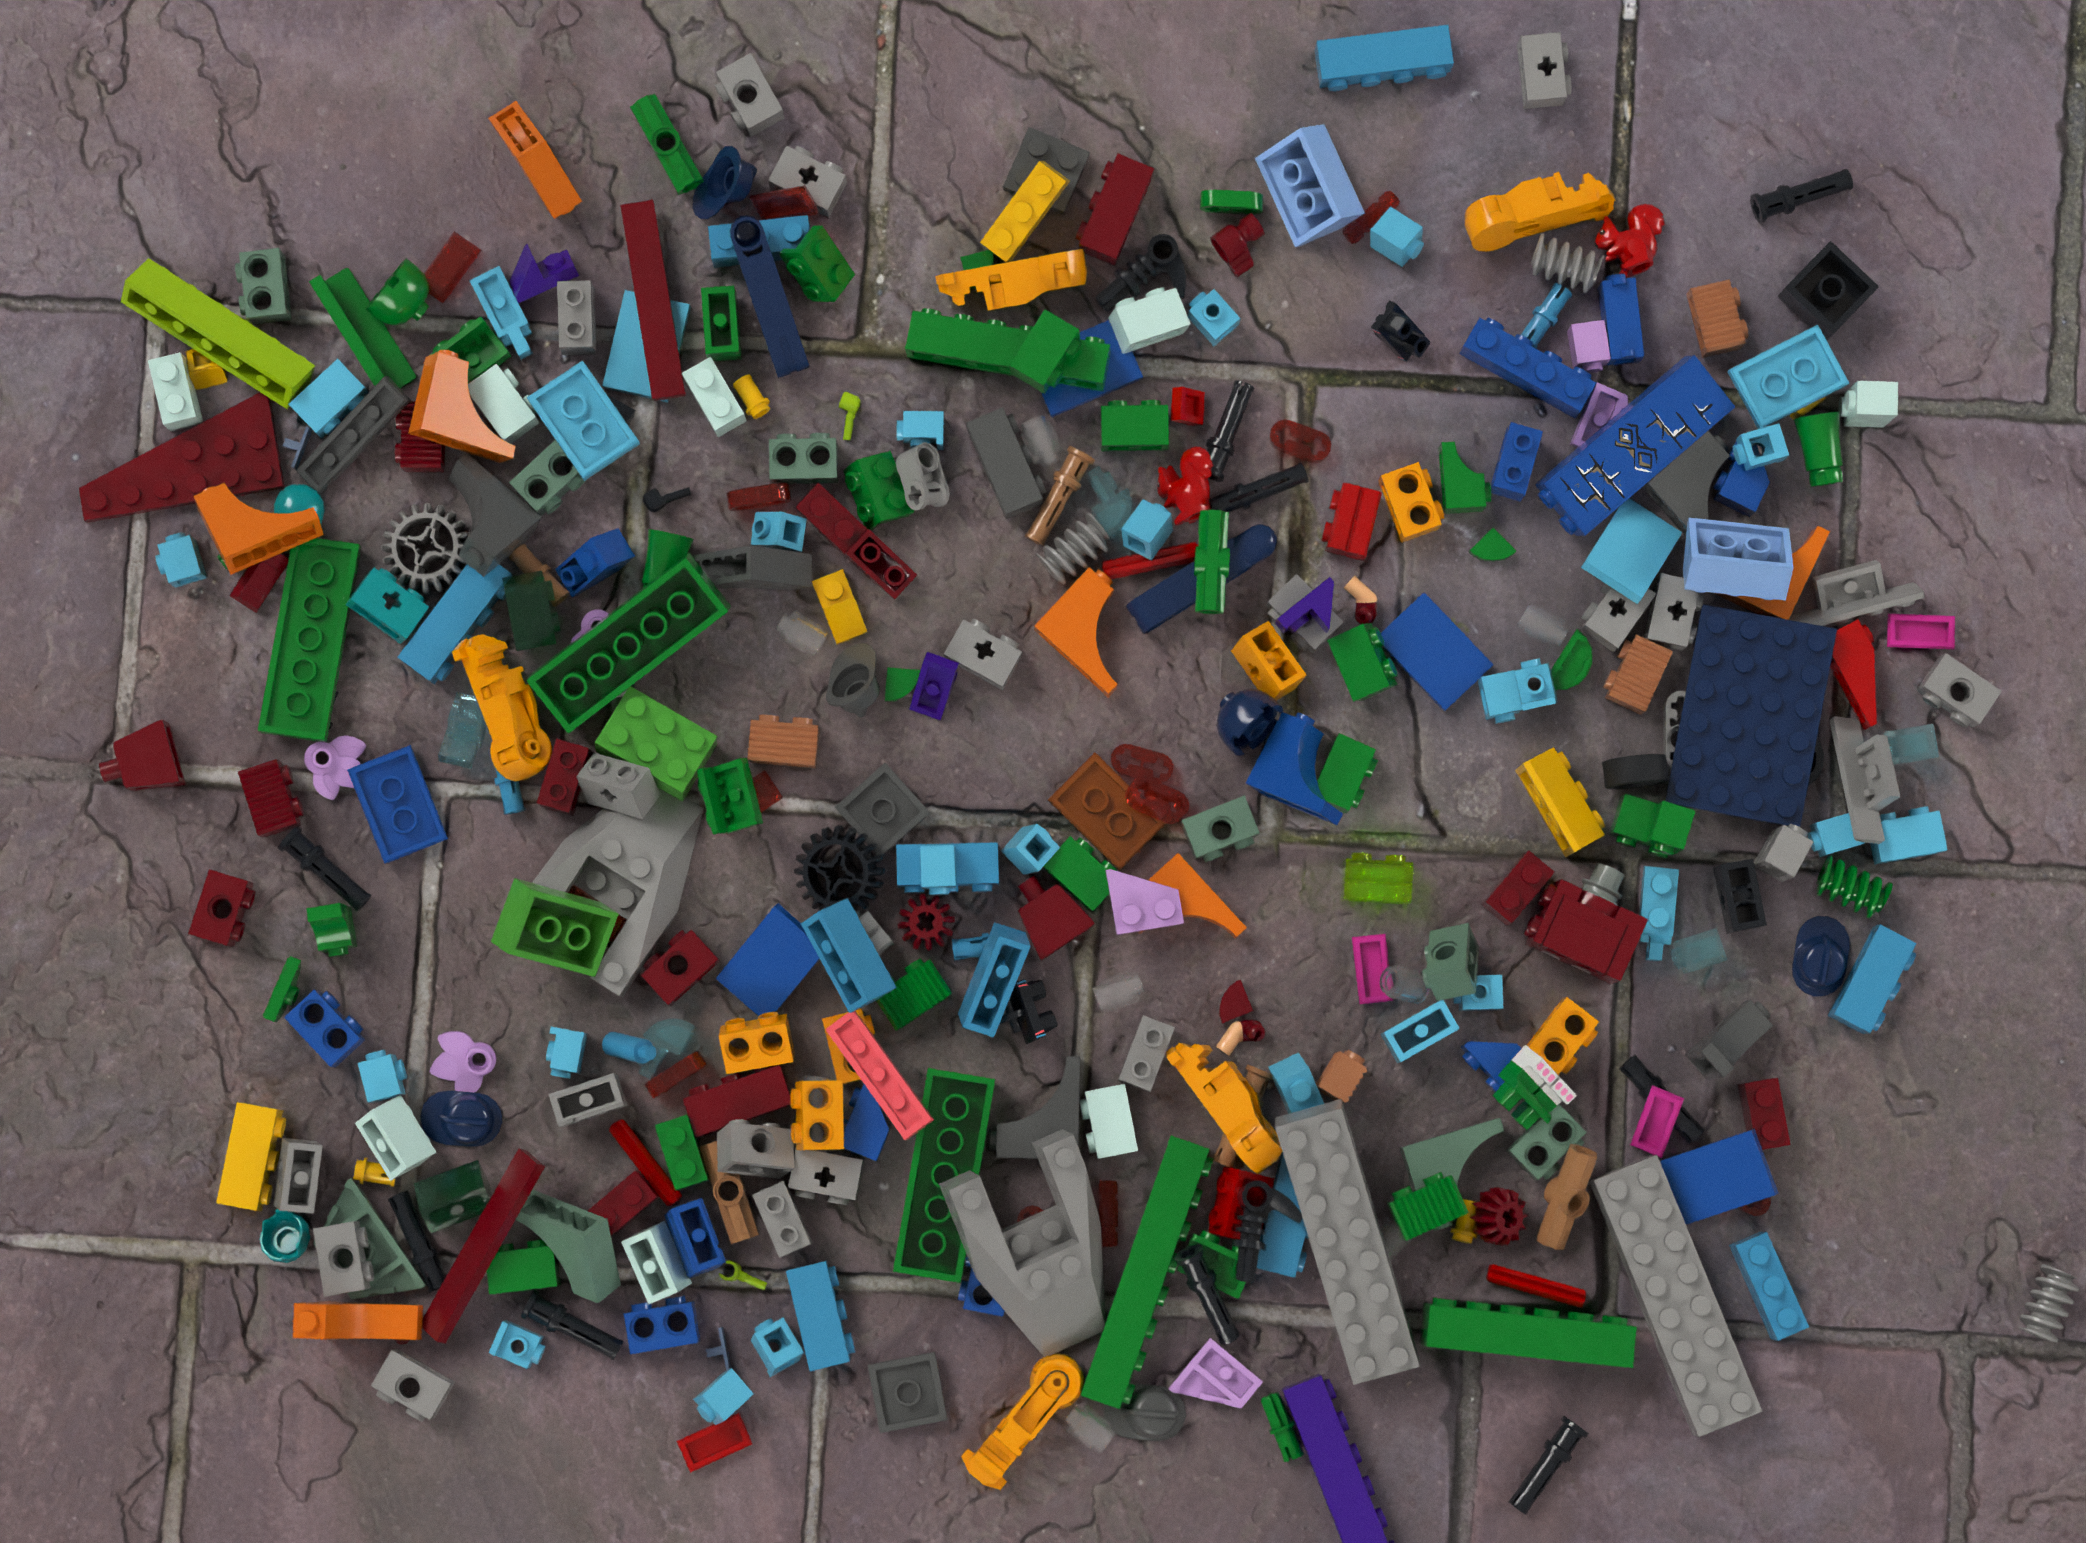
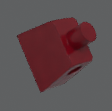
M164 720L156 721L115 741L113 748L116 758L99 763L100 773L104 782L122 778L124 787L130 791L186 784L170 724Z
M1034 875L1018 886L1028 901L1026 905L1018 910V913L1040 961H1043L1094 926L1093 920L1058 884L1045 891Z

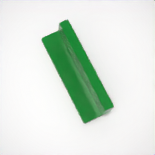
M349 268L341 270L327 280L318 275L309 281L374 386L384 376H389L400 389L416 380V374L384 323L365 310L370 301Z

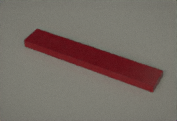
M654 200L620 205L652 400L659 401L686 396Z
M518 1148L423 1317L422 1328L436 1342L443 1344L447 1342L545 1168L540 1161L526 1150Z

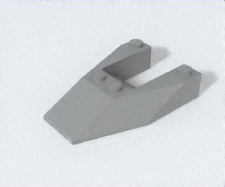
M659 788V798L643 819L605 808L600 810L563 840L532 882L567 893H571L575 887L594 900L602 902L627 920L601 960L596 976H591V979L622 998L678 913L704 811L702 807L685 798L682 802Z
M1063 1129L1032 1142L1056 1205L1002 1230L979 1175L969 1170L939 1184L976 1279L1043 1357L1055 1354L1103 1332L1106 1324L1101 1223L1086 1166L1074 1135Z

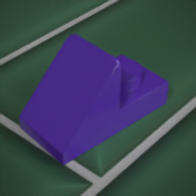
M526 244L509 283L517 302L521 303L556 287L558 281H569L579 276L568 250L550 254L543 261L536 263L528 244Z
M1331 577L1277 618L1275 624L1283 634L1290 628L1293 632H1296L1310 620L1306 616L1309 613L1321 628L1328 633L1334 581Z
M927 652L909 710L941 721L957 677L956 671L959 663Z

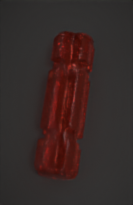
M1386 191L1378 198L1379 202L1371 204L1364 211V215L1357 218L1355 223H1350L1343 230L1344 237L1351 244L1359 242L1364 237V232L1369 233L1390 206L1394 209L1399 206L1400 201L1392 191Z
M1102 1180L1099 1183V1195H1102V1200H1099L1102 1247H1115L1118 1245V1232H1115V1227H1118V1200H1115V1195H1118V1183L1115 1180Z

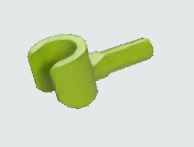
M849 392L843 393L838 408L848 411L843 440L851 441L853 422L861 402L858 396Z
M727 1260L725 1262L733 1265L735 1269L733 1276L728 1277L719 1273L723 1280L731 1282L739 1280L761 1290H765L767 1282L742 1271L740 1264L734 1261Z

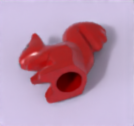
M1641 204L1631 209L1627 217L1629 227L1627 231L1619 232L1610 218L1605 216L1602 228L1595 238V246L1598 249L1608 250L1605 257L1606 262L1616 259L1621 260L1622 265L1619 274H1625L1626 278L1646 272L1654 264L1653 258L1657 251L1655 235L1662 233V226L1665 225L1660 209L1651 204Z
M1191 447L1183 452L1180 458L1182 478L1178 476L1171 465L1167 469L1162 466L1158 468L1157 492L1161 498H1168L1164 507L1166 509L1178 507L1180 510L1179 515L1174 520L1175 526L1185 522H1189V524L1199 520L1200 510H1212L1209 502L1210 485L1208 478L1212 475L1211 468L1213 463L1209 452L1202 447Z

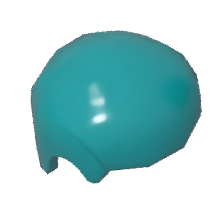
M292 484L280 491L274 504V513H294L314 507L322 525L325 506L318 491L306 484Z
M276 1209V1213L273 1216L263 1220L259 1239L262 1252L272 1261L289 1263L295 1261L306 1252L311 1239L308 1223L300 1214Z

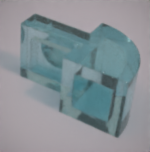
M1098 466L1087 472V480L1101 502L1092 508V514L1108 534L1110 539L1107 540L1109 542L1122 533L1121 528L1131 515L1132 500L1128 488L1115 494L1114 490L1118 489L1113 477L1109 471L1103 473Z
M457 692L447 719L448 727L438 754V761L472 769L478 748L482 746L487 725L476 696Z
M665 1019L652 1025L643 1037L654 1042L653 1047L657 1053L653 1060H649L644 1064L637 1063L641 1066L638 1073L650 1080H654L668 1052L670 1051L682 1057L698 1027L681 1019Z

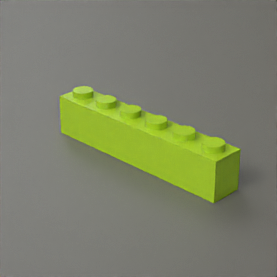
M148 258L125 280L121 303L284 408L288 409L290 407L289 403L310 385L315 368L314 364Z

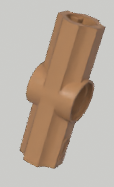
M717 1141L700 1146L699 1148L713 1188V1196L718 1203L730 1243L734 1244L760 1235L740 1174L718 1172ZM726 1181H733L738 1186V1196L732 1201L725 1200L720 1193L721 1186Z
M1570 1144L1559 1176L1553 1178L1547 1184L1544 1198L1549 1204L1537 1234V1241L1542 1245L1556 1250H1564L1575 1218H1578L1586 1211L1590 1197L1585 1190L1597 1160V1153L1577 1144Z

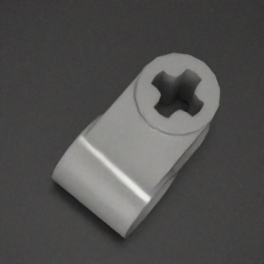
M924 442L899 454L896 459V468L901 478L908 506L913 510L924 509L926 505L934 507L945 506L949 500L950 492L937 449L932 444Z

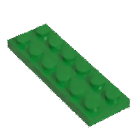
M315 538L290 549L258 726L260 733L327 743L351 609L345 604L354 592L361 552L360 544Z

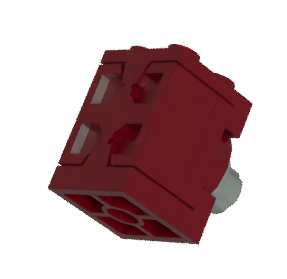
M1597 863L1590 879L1582 878V888L1563 879L1549 884L1548 887L1545 886L1537 902L1542 908L1538 915L1536 914L1530 918L1523 935L1528 937L1525 943L1526 946L1534 948L1593 977H1597L1606 983L1614 984L1621 981L1648 919L1621 906H1617V900L1622 899V895L1617 891L1625 875L1612 867Z

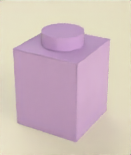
M1605 320L1572 324L1569 327L1567 335L1573 369L1574 367H1579L1588 373L1602 371L1603 366H1606L1611 359Z

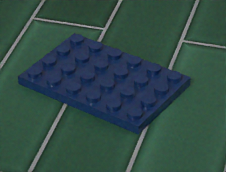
M1702 604L1665 798L1666 802L1682 807L1785 826L1794 824L1800 827L1836 638V628Z

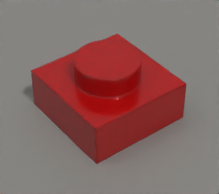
M1183 386L1172 388L1171 421L1190 426L1203 425L1205 392Z

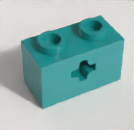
M374 567L368 572L345 605L401 644L411 634L429 606L423 603L425 599L418 592L410 588L405 590L396 583L397 578L383 568L377 570ZM388 597L394 599L393 607L390 609L384 606Z

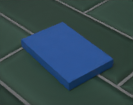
M1109 320L1080 332L1081 340H1085L1086 337H1097L1103 339L1105 344H1110L1111 355L1104 391L1059 383L1055 388L1050 386L1045 394L1040 393L1051 418L1143 379L1133 352L1122 353Z
M1425 593L1420 595L1381 632L1384 640V646L1382 647L1444 712L1494 665Z
M411 745L347 769L384 864L448 840Z
M778 903L763 919L716 979L759 1016L767 1012H777L820 958L801 923Z
M1755 1129L1660 1161L1686 1225L1778 1194Z

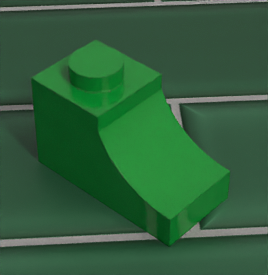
M1441 442L1438 453L1443 513L1483 512L1486 508V502H1491L1490 482H1485L1484 473H1475L1462 462L1457 453L1455 442Z
M342 903L306 908L308 922L314 931L318 951L328 952V957L348 955L349 948L357 947L351 907Z

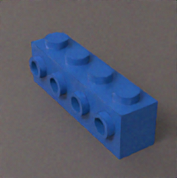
M1479 317L1459 354L1575 419L1596 385V382L1591 380L1592 375L1579 367L1571 369L1562 364V358L1553 352L1546 350L1543 353L1532 347L1533 342L1522 335L1516 334L1514 337L1503 331L1504 326L1496 320L1487 318L1485 321Z

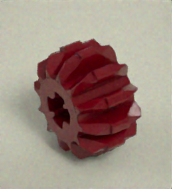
M921 894V906L918 907L915 901L910 898L907 902L913 909L912 913L905 909H900L899 914L902 917L908 918L909 921L899 922L897 924L898 929H911L902 936V939L906 942L913 936H916L913 943V949L915 950L919 949L922 940H925L927 952L932 951L931 940L933 939L936 940L940 947H943L945 942L939 936L940 933L947 936L953 935V931L943 927V924H952L955 922V918L953 916L942 917L943 914L949 911V904L936 909L940 900L939 896L935 895L931 905H927L926 894ZM923 914H926L927 918L929 914L935 918L932 921L934 928L928 932L926 928L923 931L917 928L921 923L919 917Z
M1501 1187L1490 1188L1489 1191L1480 1192V1202L1472 1203L1476 1208L1475 1214L1470 1216L1472 1220L1476 1221L1472 1231L1480 1234V1239L1484 1242L1500 1246L1508 1245L1510 1241L1519 1240L1518 1231L1526 1230L1523 1225V1219L1529 1215L1522 1211L1526 1202L1519 1198L1518 1193Z

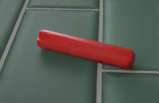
M1190 542L1162 548L1157 552L1152 561L1139 554L1105 560L1102 562V571L1110 579H1116L1191 563L1195 561V548L1198 544L1197 542Z
M619 1119L612 1124L609 1132L667 1206H672L682 1197L680 1191L675 1190L673 1182L626 1121Z
M1490 1264L1487 1270L1486 1280L1494 1284L1576 1307H1582L1586 1299V1291L1584 1289L1495 1264Z

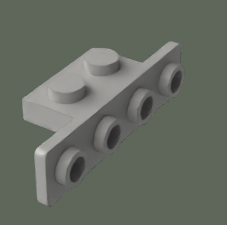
M1873 560L1812 577L1818 608L1791 615L1789 620L1819 626L1830 623L1834 625L1845 624L1856 616H1874L1882 613L1883 609L1889 607L1911 606L1915 603V600L1925 598L1924 590L1914 582L1885 590L1881 563Z
M1834 716L1829 722L1854 839L1859 842L1880 844L1885 841L1879 810L1900 798L1888 738L1886 735L1876 734L1864 742L1859 720Z

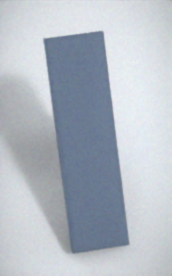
M307 426L300 443L285 438V443L282 445L285 448L297 451L291 465L295 470L298 469L312 433V429Z
M720 1327L718 1331L721 1346L708 1348L705 1351L707 1352V1358L723 1354L727 1371L731 1368L724 1328Z

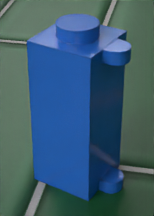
M1625 274L1609 275L1598 287L1601 320H1605L1611 357L1606 366L1640 363L1644 357L1636 278H1626Z

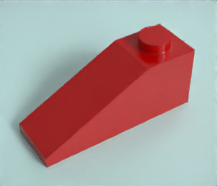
M1858 619L1837 630L1830 668L1863 730H1866L1877 724L1874 647L1871 644L1874 642V638L1870 629L1865 624L1861 625Z

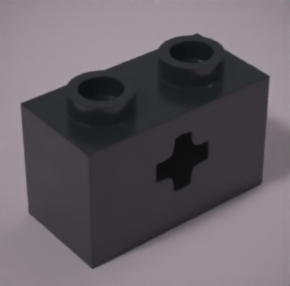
M1753 859L1721 864L1714 867L1713 871L1726 934L1766 926L1767 923Z

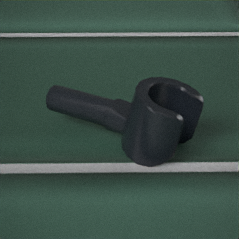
M688 487L661 496L659 491L654 488L643 495L642 501L649 511L658 512L666 504L671 503V501L690 496L691 491Z

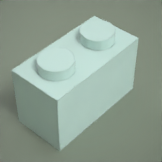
M1164 287L1157 288L1148 292L1145 295L1146 298L1135 301L1133 297H1130L1115 304L1116 308L1108 318L1123 354L1184 334L1190 326V321L1176 288L1165 291Z
M179 352L148 360L163 425L173 432L202 423L203 418L196 389L188 372L187 358Z
M711 357L682 373L687 386L717 437L724 435L747 421L741 407Z
M495 364L468 384L469 393L499 436L506 442L513 443L540 422L534 415L536 411L527 400L528 395L522 398L515 388L520 384L511 371L507 368L502 372L499 366Z
M1857 381L1844 393V397L1839 399L1838 410L1840 417H1844V426L1884 428L1898 415V382Z
M1125 1084L1085 1091V1099L1079 1100L1082 1118L1083 1120L1090 1119L1092 1132L1086 1133L1089 1153L1096 1152L1097 1159L1138 1151Z
M401 1095L372 1109L355 1123L390 1181L418 1167L436 1153L429 1137L424 1133L411 1108L406 1104Z
M665 1221L639 1231L621 1241L648 1304L673 1295L692 1284L691 1279H688L676 1245Z

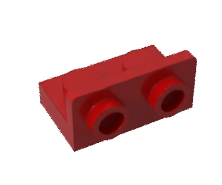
M1224 1167L1217 1181L1218 1192L1214 1207L1209 1214L1210 1225L1208 1232L1228 1238L1240 1239V1233L1235 1231L1236 1227H1241L1242 1221L1237 1219V1215H1243V1209L1240 1207L1237 1199L1240 1188L1253 1181L1265 1182L1272 1188L1274 1178ZM1252 1187L1247 1193V1200L1252 1206L1258 1207L1263 1202V1194L1258 1188Z

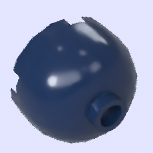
M1251 688L1244 689L1236 694L1231 692L1222 699L1219 705L1221 709L1216 723L1218 734L1224 744L1235 755L1242 756L1245 753L1241 749L1249 746L1254 750L1270 736L1277 723L1275 719L1277 712L1281 714L1284 710L1272 696L1264 691Z

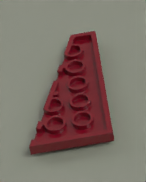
M259 392L79 488L84 521L88 523L196 504L195 495L208 487H216L223 483L226 484L235 497L285 488L271 399Z

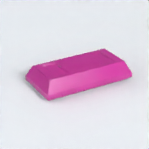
M1888 613L1887 647L1954 650L1955 616Z
M1386 934L1352 937L1359 1005L1393 1001Z
M1652 1085L1630 1145L1662 1158L1684 1098Z

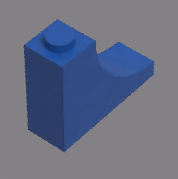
M1282 712L1246 784L1265 797L1337 826L1343 813L1324 799L1316 779V756L1324 734L1313 726L1315 721L1312 718L1299 712L1296 713L1295 717Z

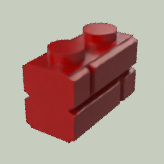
M1343 483L1340 491H1333L1329 509L1335 510L1332 523H1325L1321 541L1327 542L1326 552L1360 561L1365 560L1382 492L1350 483Z

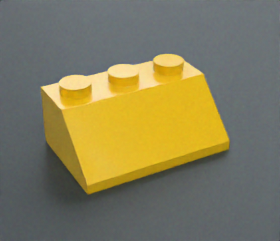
M1553 747L1526 761L1515 771L1566 858L1603 837L1605 834L1602 829L1605 828V824L1596 810L1591 812L1585 801L1588 795L1580 781L1574 782L1568 770L1571 769V765L1562 751L1557 753Z

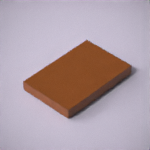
M1095 752L1048 799V802L1118 871L1167 824Z

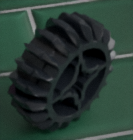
M842 825L835 826L834 832L829 827L822 829L821 835L814 833L810 836L812 844L808 842L802 844L801 848L806 854L797 855L796 861L803 864V867L794 869V874L803 875V880L797 882L796 886L798 888L806 886L808 891L802 895L804 900L812 896L815 898L812 908L817 909L822 904H824V908H827L846 899L838 897L839 891L843 890L845 883L854 884L857 882L862 884L854 896L847 897L855 912L858 911V906L863 910L868 908V899H877L878 894L873 888L883 887L884 882L876 878V876L885 874V868L876 867V863L883 860V856H873L871 851L877 848L875 842L868 846L864 844L868 838L866 833L861 834L856 839V828L854 827L849 828L846 834ZM828 845H842L841 850L836 853L834 860L818 858L822 850ZM854 853L859 857L863 870L854 865ZM842 865V870H845V876L840 878L836 875L838 872L834 871V867ZM816 872L826 878V890L820 884Z

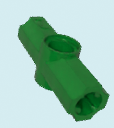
M656 94L646 95L637 100L630 109L676 192L680 195L694 190L704 180ZM665 138H671L675 140V145L672 149L665 151L658 148L660 141Z
M1210 509L1200 510L1198 546L1195 548L1194 576H1197L1196 613L1224 614L1225 582L1229 575L1230 548H1227L1229 512Z

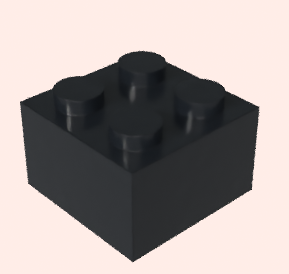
M1830 241L1777 297L1810 328L1819 325L1824 337L1828 340L1879 286Z

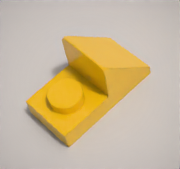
M843 569L812 581L837 645L868 633Z

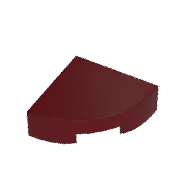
M1241 980L1233 983L1225 991L1221 999L1219 1016L1222 1024L1253 1011Z

